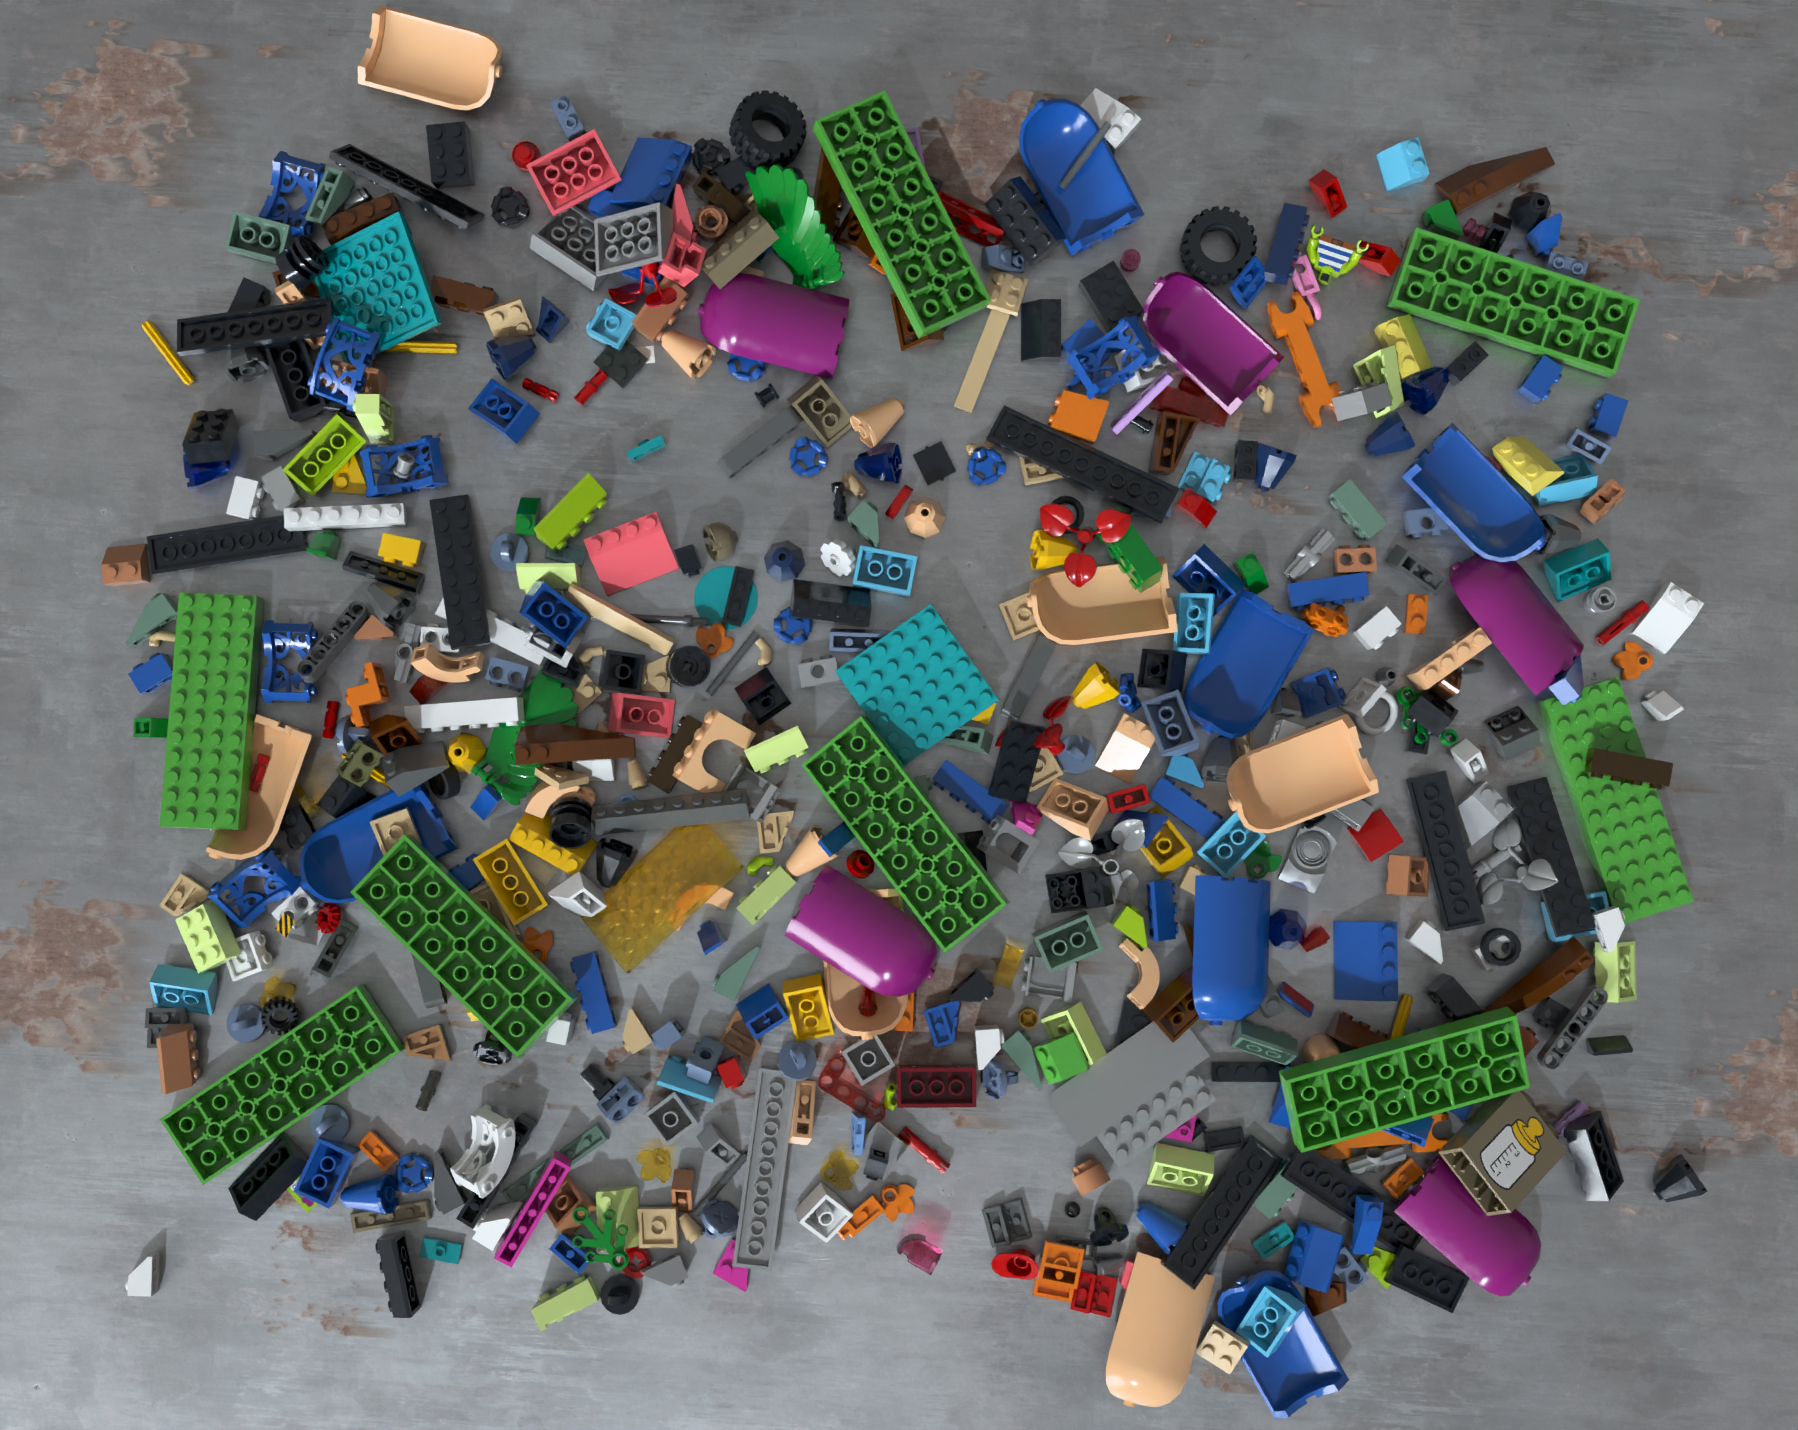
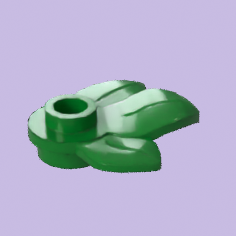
M1264 841L1243 861L1248 866L1249 875L1254 879H1261L1265 877L1267 872H1274L1278 869L1282 856L1271 855L1270 846L1267 841ZM1255 866L1261 867L1260 873L1254 871Z

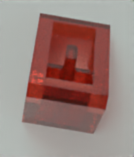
M423 675L418 678L409 692L420 705H425L450 682L439 681Z

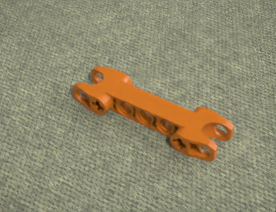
M1296 291L1291 295L1293 312L1288 314L1282 313L1274 300L1268 302L1266 306L1269 325L1276 339L1285 337L1306 391L1299 394V402L1303 413L1315 429L1322 425L1319 415L1320 407L1328 406L1335 413L1332 398L1339 396L1338 392H1341V389L1336 381L1328 384L1307 331L1308 327L1314 325L1311 311L1301 294Z
M1443 1112L1430 1116V1118L1434 1119L1432 1127L1439 1121L1448 1120V1113ZM1431 1127L1425 1146L1422 1147L1380 1130L1314 1150L1324 1157L1331 1159L1351 1158V1148L1412 1143L1413 1152H1434L1441 1149L1449 1139L1435 1138Z

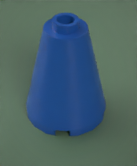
M384 1174L345 1187L341 1192L340 1200L345 1207L380 1214H391L397 1208L399 1198H395V1191H399L397 1180L393 1175Z
M1150 1201L1146 1204L1142 1202L1135 1210L1138 1212L1136 1216L1166 1255L1178 1243L1189 1225L1188 1221Z

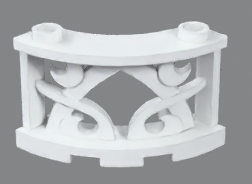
M487 1104L470 1115L472 1119L471 1139H473L471 1147L466 1149L460 1160L450 1168L457 1185H463L478 1194L482 1199L503 1178L511 1162L515 1147L513 1119H506L496 1114ZM495 1143L496 1148L493 1159L490 1163L486 1164V1155L489 1147Z

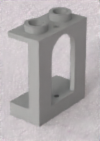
M532 623L524 635L527 638L524 646L566 668L585 633L577 632L566 647L567 649L562 657L534 640L533 636L537 634L551 640L553 639Z
M739 764L731 772L732 777L722 791L736 790L737 784L742 780H749L764 789L766 792L757 807L751 805L750 815L754 820L763 823L783 790L746 766Z
M997 814L991 821L985 835L980 838L977 848L1020 874L1040 841ZM1002 833H1009L1021 841L1011 857L996 847V839Z
M1029 955V959L1024 961L1023 971H1027L1026 979H1022L1021 991H1024L1025 996L1031 995L1072 1002L1077 963H1072L1060 969L1066 970L1064 990L1041 987L1031 983V971L1036 967L1046 968L1042 957Z

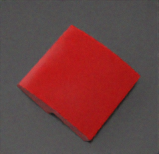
M1381 808L1369 816L1359 832L1351 826L1347 828L1369 862L1376 860L1404 843Z
M1081 1270L1078 1287L1074 1289L1070 1309L1110 1318L1118 1277L1111 1275L1102 1276V1274L1097 1275L1096 1272Z

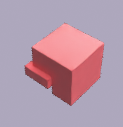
M673 232L665 259L660 262L657 272L685 287L699 275L707 249L695 242L690 244L689 240Z

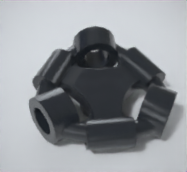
M701 138L694 144L695 149L694 153H692L693 166L697 168L699 175L704 171L712 176L716 174V170L731 161L729 148L723 146V143L712 138L711 140ZM709 145L710 148H709L705 153H703V154H700V153H699V152H702L703 150H705V149L707 148V146ZM722 150L723 162L718 161L717 152ZM702 163H707V164L711 165V166H712V170L709 169L708 167L702 166L701 164H702Z
M512 187L500 188L499 194L493 198L491 216L499 225L507 224V226L520 224L519 222L524 219H528L530 207H528L527 199L520 191H515ZM514 196L513 199L509 201L502 200V198H509ZM519 205H522L521 208H520L519 217H518V216H516V211H517L518 206H519ZM499 209H502L507 214L505 220L498 213Z
M834 482L831 484L832 492L835 493L833 503L835 508L833 512L834 520L842 522L847 519V511L845 510L847 505L846 497L843 496L845 486L844 482Z

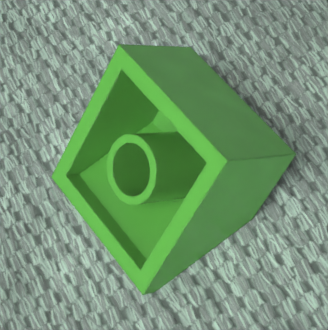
M1075 1032L1047 1039L1033 1048L1048 1084L1063 1081L1090 1069Z

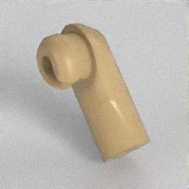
M603 646L585 648L578 656V662L584 668L588 667L592 656L603 655Z

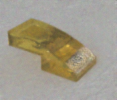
M1005 944L991 983L1010 990L1024 950Z

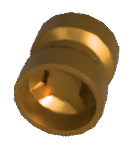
M1025 1007L1019 1011L1018 1020L1022 1027L1030 1029L1037 1025L1038 1015L1031 1007Z

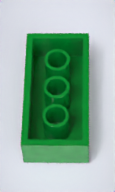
M1119 506L1114 509L1123 512ZM1131 523L1126 534L1116 542H1105L1101 537V533L1096 534L1099 541L1105 543L1108 547L1109 555L1118 561L1121 572L1128 575L1130 578L1129 582L1135 590L1138 589L1142 593L1160 582L1163 567Z

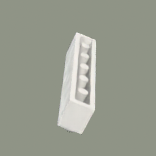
M404 503L283 508L284 528L288 531L407 526V507Z
M442 598L435 614L446 619L444 598ZM488 609L486 610L491 642L540 666L544 665L546 657L524 646L527 640L524 637L528 630L527 628L522 626L521 629L514 627L515 622L504 618L502 621L496 618L498 614ZM541 635L538 638L533 636L538 644L549 650L552 649L553 645L549 644V639Z
M519 697L404 706L405 717L417 733H425V729H431V732H441L445 727H450L451 731L462 730V726H469V729H479L483 724H487L488 728L499 727V723H506V726H517L518 722L525 721L523 698Z

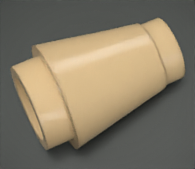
M849 471L839 481L844 482L846 491L860 499L868 491L854 473L851 474Z
M638 760L628 762V779L632 790L647 787L646 782L648 780Z
M688 1213L678 1218L684 1236L691 1244L704 1235L702 1232L703 1228Z

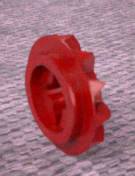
M324 903L323 907H319L320 912L316 914L318 917L315 923L318 924L317 929H321V933L329 934L334 932L339 926L341 910L335 903Z
M628 1248L625 1252L629 1255V1263L633 1261L634 1254L637 1260L641 1259L643 1261L639 1263L638 1270L635 1264L630 1263L622 1271L628 1277L641 1278L644 1275L641 1274L640 1270L650 1266L652 1258L648 1251L643 1248Z

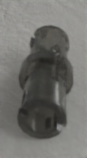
M435 1070L429 1071L426 1082L420 1089L421 1094L415 1105L417 1109L421 1111L428 1110L431 1098L436 1094L435 1089L442 1075L440 1072Z

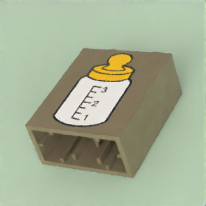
M1521 1090L1488 1099L1438 1151L1487 1216L1512 1213L1567 1152L1558 1140L1559 1134L1557 1130L1542 1120L1534 1109L1533 1099Z

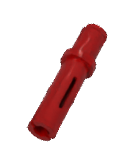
M1641 600L1631 609L1625 610L1620 618L1595 637L1598 643L1604 646L1628 625L1634 624L1637 618L1649 609L1648 604Z
M905 1126L902 1130L907 1135L901 1131L898 1136L922 1155L927 1163L932 1164L944 1174L945 1168L948 1169L951 1164L937 1154L938 1151L930 1148Z

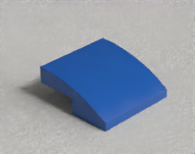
M1256 256L1251 258L1230 285L1235 300L1244 309H1247L1268 282L1264 281L1265 267Z

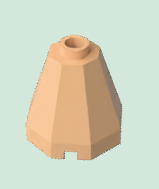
M925 496L910 502L904 516L909 532L923 539L940 533L946 518L940 502Z

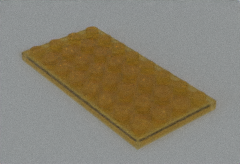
M707 823L678 826L632 867L616 886H612L604 894L607 904L606 908L592 917L582 915L580 917L622 969L629 974L744 866Z

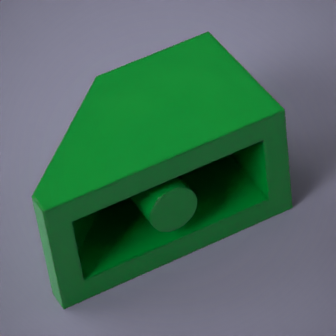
M1449 199L1433 205L1423 212V222L1426 227H1429L1431 232L1454 240H1459L1464 235Z
M520 498L516 513L515 533L517 535L537 537L534 527L540 522L541 498Z
M324 530V533L316 532L306 552L317 557L336 560L341 538L335 536L336 532Z
M1254 552L1233 563L1249 592L1258 594L1269 588L1263 567Z
M134 718L133 737L167 738L168 718Z

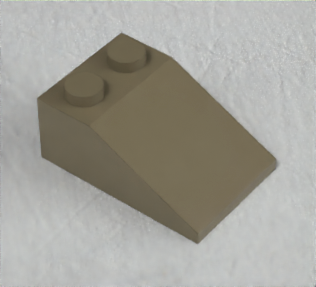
M815 375L787 399L826 447H829L852 427L850 413L818 375Z

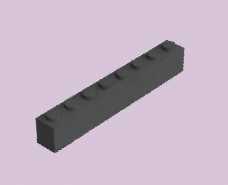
M747 789L600 804L592 806L591 822L596 835L743 820L750 819L751 803Z

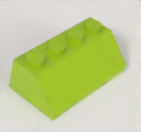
M337 412L282 470L313 497L365 444L366 440L346 418Z
M587 473L534 527L537 538L554 554L558 550H563L567 545L566 541L571 536L575 537L580 532V527L584 523H589L597 509L601 510L608 502L607 493L591 474Z

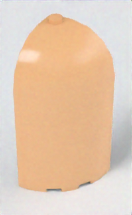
M379 5L372 13L369 37L373 39L371 48H366L365 54L358 65V84L452 109L471 110L482 106L491 96L497 79L502 75L503 67L501 66L503 50L496 40L481 32Z
M1164 557L1156 558L1163 567L1160 582L1142 593L1131 586L1130 578L1126 573L1123 574L1118 566L1119 563L1097 565L1094 577L1082 587L1072 584L1066 576L1064 569L1037 577L1030 583V595L1026 596L1027 605L1032 607L1037 627L1047 638L1059 644L1079 645L1177 632L1176 612L1172 598H1169V594L1166 593V589H1169L1170 586L1167 563Z
M1348 713L1254 749L1239 757L1229 768L1226 778L1231 797L1228 803L1232 811L1236 810L1244 827L1258 833L1280 831L1379 792L1377 778L1367 759H1362L1359 749L1362 746L1356 725Z
M261 714L256 715L254 720L250 777L255 764L258 763L256 760L259 754L267 755L270 759L268 764H265L266 770L262 782H259L260 788L258 792L249 790L246 831L216 830L206 849L210 857L215 859L224 857L242 860L257 856L270 846L278 833L312 734L292 725L281 726L282 722Z
M895 888L867 889L904 912L903 898ZM823 960L825 996L828 1011L834 1023L844 1033L852 1036H861L862 1040H871L873 1036L886 1033L899 1023L907 1007L908 994L900 997L882 995L870 990Z
M1137 1252L1106 1365V1384L1112 1395L1123 1399V1404L1130 1407H1135V1404L1159 1407L1170 1403L1181 1393L1189 1375L1215 1276L1205 1274L1199 1285L1193 1290L1161 1265L1164 1260Z

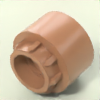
M706 205L696 213L695 227L699 236L704 241L716 243L729 231V221L722 208L719 209L715 205ZM709 221H716L717 224L715 227L711 228L707 226Z
M1093 1157L1072 1168V1173L1074 1174L1072 1180L1081 1196L1111 1180L1101 1162L1097 1163Z

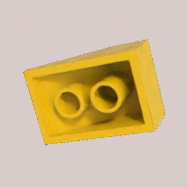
M1158 805L1146 812L1165 815ZM1170 820L1166 822L1147 848L1143 846L1140 848L1162 879L1194 857L1192 848Z
M822 974L783 981V996L796 1041L800 1042L834 1035L835 1032L832 1018L828 1011Z

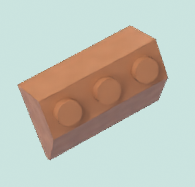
M664 277L659 284L660 290L668 287L674 288L677 292V299L671 304H664L655 308L648 307L645 303L632 321L636 331L654 344L657 341H661L668 326H672L678 318L676 315L680 310L683 311L689 303L688 294L667 277Z
M331 360L332 367L338 378L345 372L356 371L357 367L353 364ZM366 367V373L363 375L366 378L363 394H380L385 397L389 377L379 369ZM347 376L342 382L344 384L345 380H347L348 384H351L352 379ZM323 378L322 385L325 386L327 384V380ZM333 383L332 385L325 387L333 390L335 384Z
M193 1023L169 1024L156 1038L162 1094H169L191 1087L200 1078L201 1070L197 1065L199 1051L195 1045L197 1032L194 1030Z

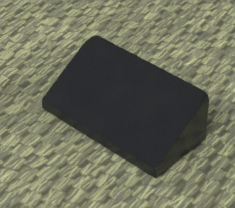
M1625 1035L1586 1039L1587 1053L1594 1056L1633 1052V1048Z

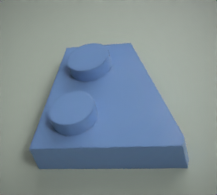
M851 1112V1152L854 1155H862L863 1149L866 1146L864 1137L866 1118L860 1112Z

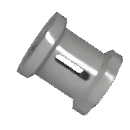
M405 452L399 453L398 463L394 467L393 473L400 478L410 477L411 466L415 463L414 456Z

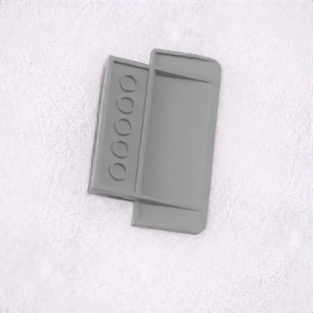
M1151 1022L1108 1052L1103 1058L1089 1066L1090 1069L1077 1074L1054 1090L1050 1095V1104L1079 1147H1082L1097 1136L1120 1169L1216 1101L1194 1069L1195 1066L1210 1057V1055L1190 1028L1172 1043Z

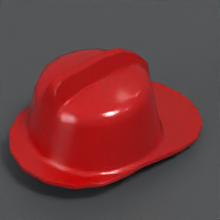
M1024 1248L1014 1249L1011 1253L998 1254L992 1259L991 1263L993 1271L1006 1278L1030 1280L1035 1278L1039 1271L1038 1265L1035 1262V1255Z

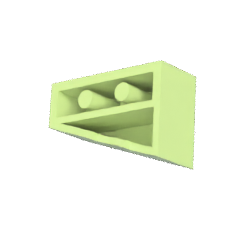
M1395 345L1380 349L1353 365L1361 385L1366 387V384L1378 381V384L1387 383L1392 405L1374 411L1376 418L1390 414L1404 406Z
M356 394V400H353V410L370 443H394V405L380 394Z
M782 865L778 868L774 866L767 873L769 877L764 882L762 880L758 881L753 886L755 890L750 895L746 893L739 900L741 904L736 909L752 925L797 883Z
M591 1274L586 1277L581 1275L573 1280L574 1283L568 1286L566 1283L556 1288V1292L552 1294L546 1292L538 1297L539 1300L533 1306L531 1312L541 1332L547 1329V1325L555 1321L560 1322L563 1320V1317L573 1312L576 1313L599 1300L600 1293Z

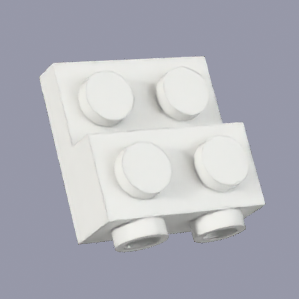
M255 931L236 938L242 954L226 962L232 981L235 982L271 968L273 959L272 955L266 951L265 936L260 934V931Z

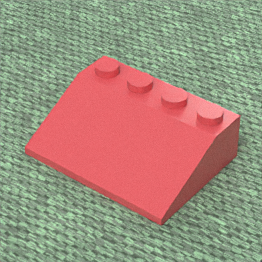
M595 129L526 165L553 217L622 181Z
M657 512L583 540L607 596L680 569Z

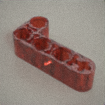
M1166 386L1149 404V408L1158 412L1170 411L1176 414L1201 418L1199 422L1217 428H1225L1229 414L1218 403Z
M841 1054L832 1055L819 1075V1088L875 1122L883 1120L886 1115L884 1104L841 1078L840 1076L846 1066V1060ZM835 1059L841 1060L842 1067L839 1069L834 1068L832 1061ZM824 1076H829L832 1079V1083L824 1085L821 1079ZM841 1086H845L848 1088L849 1093L845 1096L840 1095L838 1089ZM863 1097L866 1103L859 1106L855 1103V1099ZM869 1102H872L871 1107L873 1109L881 1108V1114L874 1115V1110L871 1108L866 1111Z

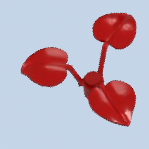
M659 262L643 265L640 268V284L632 283L619 288H608L612 300L619 304H627L636 301L639 298V294L643 293L644 275L648 278H653L657 292L650 293L645 298L646 305L652 308L673 303L677 299V292L671 287L660 290L656 278L658 276Z
M1047 504L1040 508L1041 525L1048 535L1061 536L1065 533L1066 529L1078 533V540L1082 543L1080 553H1070L1064 562L1066 576L1077 587H1082L1090 581L1097 570L1095 559L1091 555H1083L1087 544L1094 540L1095 534L1101 533V537L1105 542L1112 543L1120 540L1128 531L1132 518L1130 514L1107 509L1102 511L1096 519V526L1099 530H1093L1091 527L1079 529L1068 526L1073 522L1074 516L1067 507L1059 504Z
M1070 695L1053 700L1044 709L1043 717L1049 718L1050 726L1034 740V745L1037 748H1048L1053 755H1058L1065 749V744L1060 739L1063 727L1059 723L1054 724L1053 719L1064 713L1070 702ZM1005 729L996 740V749L1001 747Z

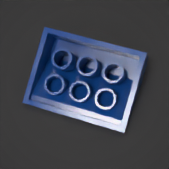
M638 137L620 175L622 181L616 183L609 202L631 210L658 202L670 208L674 200L676 184H681L692 160V146L674 139Z
M1333 921L1334 999L1398 1001L1397 922Z

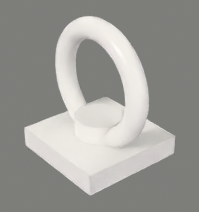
M1364 677L1348 693L1344 699L1345 703L1338 706L1343 712L1355 716L1358 727L1369 735H1381L1387 732L1394 725L1398 716V705L1393 695L1387 692V689L1382 684ZM1381 697L1389 703L1390 715L1382 726L1373 728L1365 723L1363 716Z

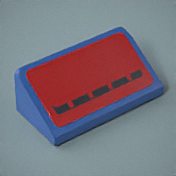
M1282 982L1276 990L1279 997L1304 1016L1310 1018L1314 1010V1004L1286 982Z

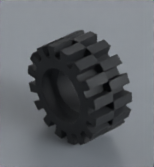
M275 997V1001L270 999L268 1003L264 1004L261 1021L262 1026L265 1027L267 1032L271 1030V1034L274 1035L276 1031L278 1035H281L282 1031L286 1034L288 1029L291 1031L294 1029V1026L296 1027L298 1007L296 1008V1003H292L290 998L285 1001L286 997H282V1000H279V997ZM276 1011H284L288 1017L283 1021H277L273 1019L272 1014Z

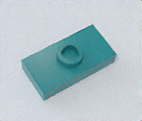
M660 435L650 441L645 439L639 442L638 447L626 453L629 459L634 462L666 446V443Z
M1283 1220L1253 1240L1252 1244L1262 1259L1265 1260L1292 1242L1295 1236Z
M424 1236L419 1257L459 1264L463 1243Z

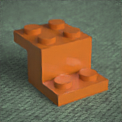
M374 662L364 664L363 674L369 683L346 689V702L351 706L352 713H350V717L356 727L369 728V722L372 721L369 707L392 702L382 664Z
M1045 1240L1043 1254L1039 1256V1271L1035 1277L1032 1294L1034 1296L1072 1303L1074 1289L1078 1287L1085 1249Z

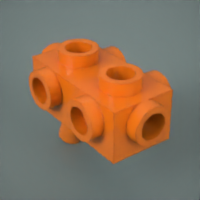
M1312 603L1301 614V619L1314 630L1323 632L1326 636L1338 637L1340 634L1345 635L1349 628L1347 624L1348 616L1342 614L1345 611L1343 605H1339L1334 611Z

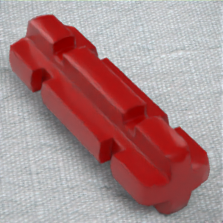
M525 378L522 383L524 389L531 390L533 393L544 398L548 397L553 402H556L559 398L557 391L550 390L548 387L537 382L534 383L531 379Z
M337 701L327 702L326 708H328V711H326L324 720L325 730L323 729L322 733L324 738H334L335 731H333V728L336 726V710L339 707V702Z
M264 754L258 755L256 760L258 763L255 764L250 777L252 779L249 782L250 791L258 792L260 788L259 782H262L266 770L265 764H268L269 756Z

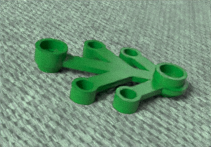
M1408 686L1401 687L1396 694L1398 702L1403 705V719L1400 725L1405 730L1410 729L1414 725V722L1406 712L1421 694L1416 693L1413 688ZM1403 694H1406L1408 696V699H1405ZM1405 720L1409 722V726L1405 724ZM1417 723V733L1414 735V740L1422 744L1427 741L1428 735L1424 730L1425 727ZM1447 729L1441 733L1440 740L1442 744L1451 746L1457 742L1458 734L1453 729ZM1419 734L1423 736V740L1419 738Z
M583 1205L577 1206L572 1213L574 1221L584 1223L596 1239L584 1238L583 1235L579 1234L573 1238V1246L576 1248H581L582 1246L604 1248L608 1254H597L595 1250H589L585 1255V1260L588 1263H610L611 1267L616 1270L624 1269L629 1263V1255L624 1251L628 1227L624 1224L617 1227L616 1235L618 1239L615 1248L611 1243L612 1224L616 1217L615 1211L607 1209L604 1212L603 1219L605 1222L604 1232L602 1233L589 1217L588 1208ZM583 1210L585 1215L579 1216L578 1211ZM606 1213H611L613 1218L608 1219ZM624 1228L625 1234H620L619 1229ZM580 1238L582 1244H577L575 1239ZM588 1254H594L595 1259H589ZM621 1256L623 1258V1261L618 1262L616 1260V1257Z

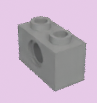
M832 655L821 656L818 661H813L812 658L801 660V664H797L802 688L840 681L839 676L835 672L838 669L836 657L832 658ZM816 666L824 668V673L821 676L814 675L813 669Z

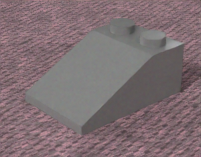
M1479 781L1455 805L1466 849L1475 844L1514 810L1487 781Z

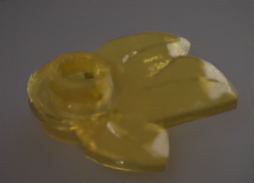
M276 976L271 977L265 982L264 993L259 998L261 1007L264 1008V1004L268 1003L267 997H271L273 1001H275V997H279V1000H282V997H286L285 1001L293 996L296 985L290 982L280 984Z
M657 1148L654 1151L644 1150L639 1153L636 1160L643 1164L640 1172L642 1179L650 1181L657 1177L661 1182L666 1183L672 1173L669 1165V1152L664 1148Z
M838 1151L833 1153L828 1163L821 1167L820 1176L825 1182L832 1183L838 1190L852 1189L849 1177L856 1173L859 1166L851 1160H845L844 1151ZM832 1169L834 1173L827 1175L826 1170Z

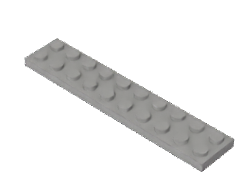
M759 1067L733 1267L772 1271L797 1081L784 1077L777 1069Z

